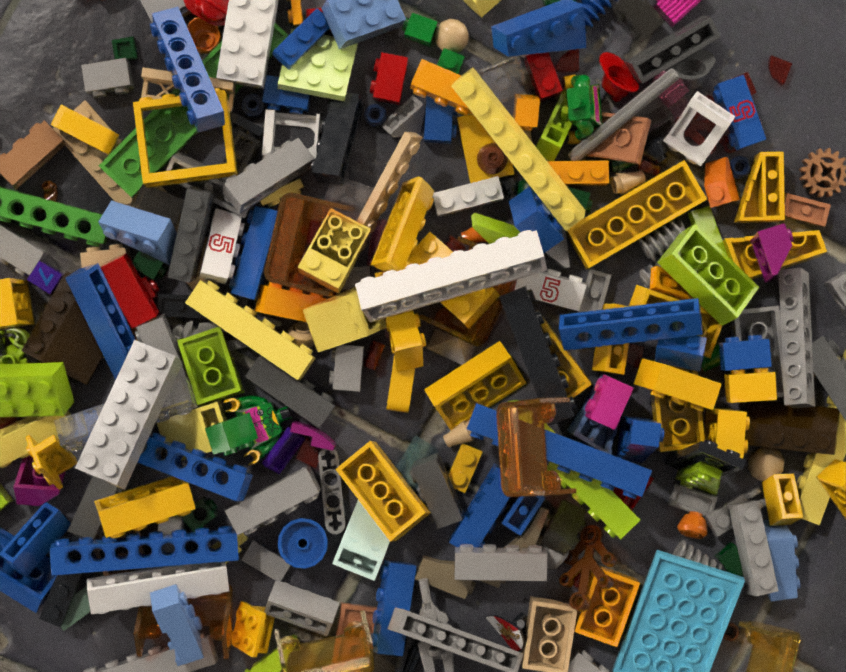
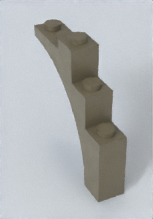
M540 506L522 535H518L508 545H518L519 548H528L530 545L540 546L543 537L540 535L542 527H547L551 517L548 514V508ZM425 555L422 556L415 574V580L419 581V579L427 578L430 586L466 599L467 594H472L476 584L473 580H455V561L439 560ZM479 580L497 588L500 587L501 583L505 584L506 582L500 580Z

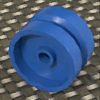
M299 518L290 521L283 527L278 537L280 556L287 564L295 568L305 569L315 566L323 559L327 551L328 540L326 533L317 522L311 519ZM301 539L307 541V545L303 548L298 545V541Z

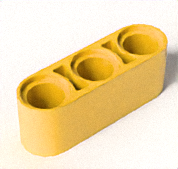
M60 105L50 124L108 155L111 153L119 137V134L63 105Z
M394 354L386 410L409 413L415 368L397 372Z

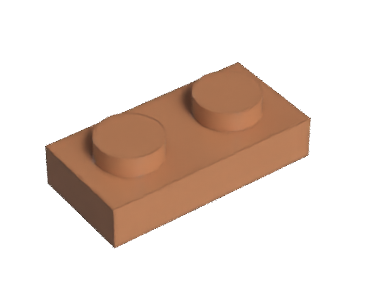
M789 193L785 194L784 197L785 217L821 227L826 226L831 207L830 204Z

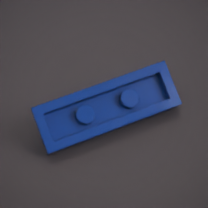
M317 8L273 50L272 55L288 70L330 30L324 14Z

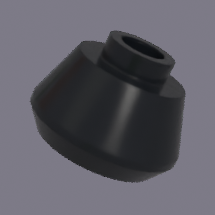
M658 136L645 145L642 159L650 164L654 162L657 165L667 158L665 153L668 151L667 144L663 141L665 138Z

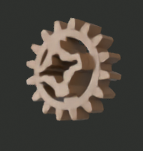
M820 148L816 150V155L811 152L808 154L809 159L802 160L805 167L799 168V171L803 172L804 176H801L799 180L806 181L803 188L810 187L809 194L812 195L817 191L818 197H823L824 193L827 197L833 195V192L836 194L841 192L839 186H846V182L843 181V179H846V165H843L846 158L839 159L838 151L831 154V148H827L823 153ZM821 158L829 159L832 162L827 163L823 159L821 160ZM811 167L813 169L812 176L810 175ZM824 169H826L827 173L823 177L821 173ZM817 183H823V184H824L825 186H827L828 188H823V187H820V186H818V185H816V184H817Z

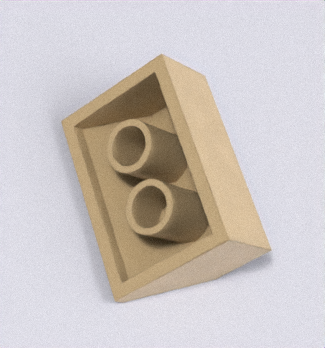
M530 596L524 646L522 648L521 666L523 669L543 672H568L577 611L572 609L570 604L553 599Z

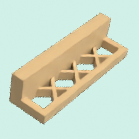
M143 68L141 77L144 83L141 98L152 97L153 99H161L163 95L169 94L168 92L175 88L172 81L173 73ZM209 77L214 88H220L221 91L225 90L226 94L229 95V111L232 113L236 90L234 81ZM149 83L159 84L163 91L156 96L148 95Z

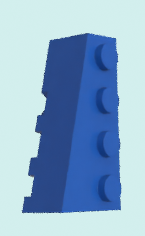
M560 0L491 26L493 47L508 57L586 48L584 6L573 0Z
M621 415L616 457L626 461L644 462L659 447V442H663L664 428H661V423L648 418Z

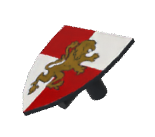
M520 612L512 621L498 615L486 617L511 649L519 651L523 648L524 636L521 629L524 628V621L527 619L523 612Z

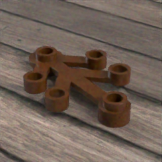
M595 525L586 526L582 530L581 541L569 551L568 556L564 560V563L573 567L559 578L562 586L570 588L575 583V577L581 572L579 590L572 594L569 601L571 608L578 612H584L590 607V599L587 594L591 571L597 578L598 585L603 589H610L614 583L613 578L605 574L594 559V551L596 549L604 565L613 567L617 563L616 555L609 552L601 541L603 537L602 530ZM585 550L584 557L578 561V555Z

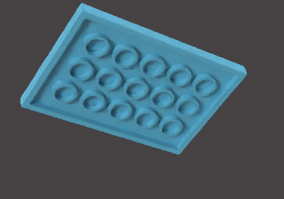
M656 550L612 671L710 672L744 585V577Z

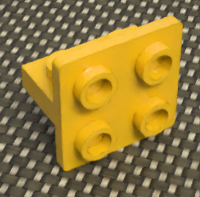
M30 435L26 436L25 438L28 443L26 450L34 459L32 465L39 475L42 473L49 485L54 484L59 490L62 489L63 485L59 475L77 464L76 457L55 435L41 443H38Z
M241 601L236 612V623L231 635V644L249 656L257 657L258 653H267L275 617L266 615L264 612L266 607L252 606L245 601Z

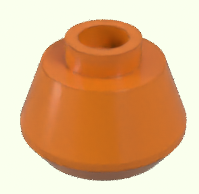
M690 511L689 514L683 516L677 525L679 533L686 537L702 539L708 534L706 519L699 512Z

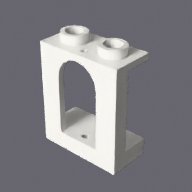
M697 91L663 141L667 143L671 150L679 151L686 156L690 163L701 166L735 116ZM698 112L716 125L701 145L692 146L686 142L684 132Z
M266 110L262 155L265 156L271 151L274 153L280 149V147H274L276 125L307 127L314 131V145L308 148V150L315 158L314 160H316L317 141L320 139V134L323 133L321 115L277 113L275 110Z

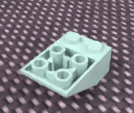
M359 500L356 503L332 564L375 581L390 541Z

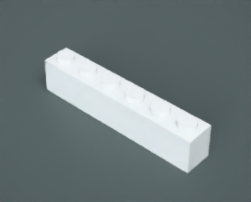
M224 561L163 566L88 578L87 592L91 614H105L109 611L129 610L139 606H152L150 592L177 584L181 592H185L187 598L192 599L204 595H219L223 592H228L229 584L226 563Z

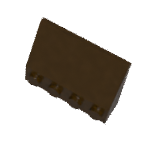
M66 271L22 351L43 363L63 362L68 376L88 385L104 356L65 279L71 274Z

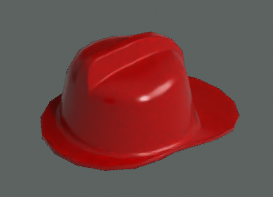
M184 0L187 9L202 20L214 26L225 25L229 0Z
M604 52L600 55L599 62L604 71L601 86L615 102H619L629 92H636L639 89V84L634 79L626 63L619 56L610 52Z

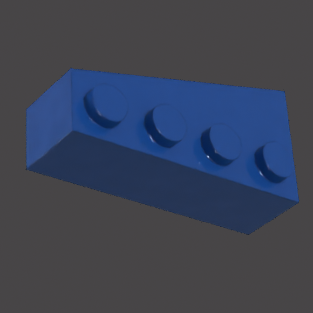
M494 463L465 511L463 520L459 521L449 538V543L456 547H460L461 544H471L473 547L483 548L485 541H483L487 533L491 534L497 523L495 522L496 518L505 511L508 499L511 495L515 494L520 485L519 478Z

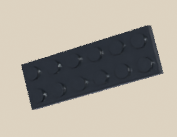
M704 440V442L700 441L668 455L664 464L680 470L702 462L721 470V476L742 470L746 460L740 458V454L736 451L729 449L723 451L717 448L718 444Z

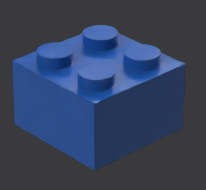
M530 186L509 201L515 227L520 232L526 230L533 232L537 230L543 254L564 240L562 233L564 228Z

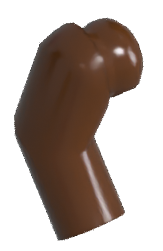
M45 181L42 184L44 199L57 202V185L52 181ZM39 208V209H38V212H39L40 214H43V213L45 212V210L42 209V208Z

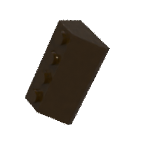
M747 402L745 412L749 416L750 425L749 429L745 430V439L748 440V445L829 455L836 454L840 415L838 408L821 406L791 408L785 406L783 402Z

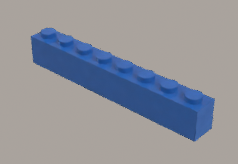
M477 403L467 426V430L471 431L470 436L483 440L484 436L493 439L491 444L501 448L509 445L514 447V453L524 457L527 456V453L535 455V461L548 465L549 461L558 464V470L570 474L571 470L579 472V478L592 482L593 478L602 481L600 486L614 491L615 487L624 490L623 495L636 499L637 495L643 496L652 470Z

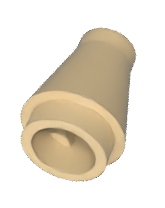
M642 170L615 173V176L610 178L613 192L615 194L620 193L621 195L646 182Z
M462 421L443 436L449 448L454 445L474 441L475 437L470 436L471 431L467 430L469 421Z

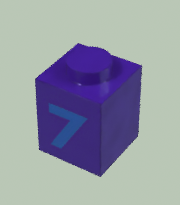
M38 261L27 280L53 295L64 274L48 263Z

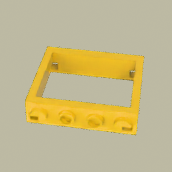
M214 88L224 110L225 125H223L227 163L150 173L143 111L182 106L180 97L175 94H166L161 99L143 97L138 102H133L142 181L146 188L226 178L232 175L238 176L228 96L225 90L221 91L220 88Z

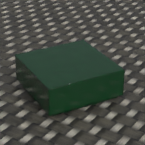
M134 36L111 40L115 60L127 58L129 61L139 60Z

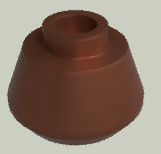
M495 143L484 145L478 152V166L487 174H497L507 165L508 157Z

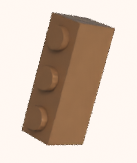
M45 120L41 124L36 123L29 130L30 134L24 139H18L13 144L11 151L0 155V175L15 190L65 146L64 140Z

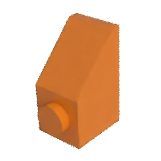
M728 157L705 163L704 187L710 208L740 200Z

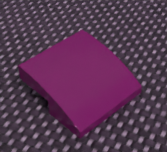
M297 420L292 423L290 432L311 436V446L332 451L336 448L337 443L320 429Z

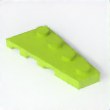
M698 462L678 470L675 479L681 481L680 485L693 489L694 486L716 496L722 471L705 463Z

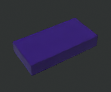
M287 427L262 462L266 468L277 474L282 472L306 439L301 434L290 432L291 428Z

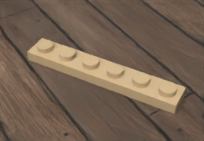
M404 132L357 219V222L371 229L370 233L376 229L377 220L386 210L389 198L397 190L401 176L409 168L408 163L419 150V143L423 137L415 132ZM365 241V244H364V246H363L361 252L364 250V248H365L366 245H367V242H366V241Z

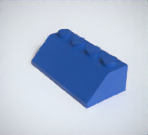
M255 206L254 211L250 210L247 223L250 224L249 230L244 232L241 240V245H244L242 254L238 253L235 266L238 267L236 276L233 275L229 284L232 294L253 300L258 299L260 285L265 283L283 218L281 212Z
M1 527L0 552L14 538V535ZM45 555L30 574L25 577L12 569L0 556V591L37 613L48 598L57 576H51L50 558Z

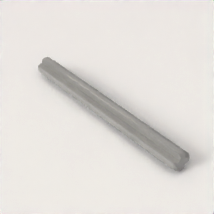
M670 68L598 127L591 135L569 151V158L572 161H580L679 80L678 73Z

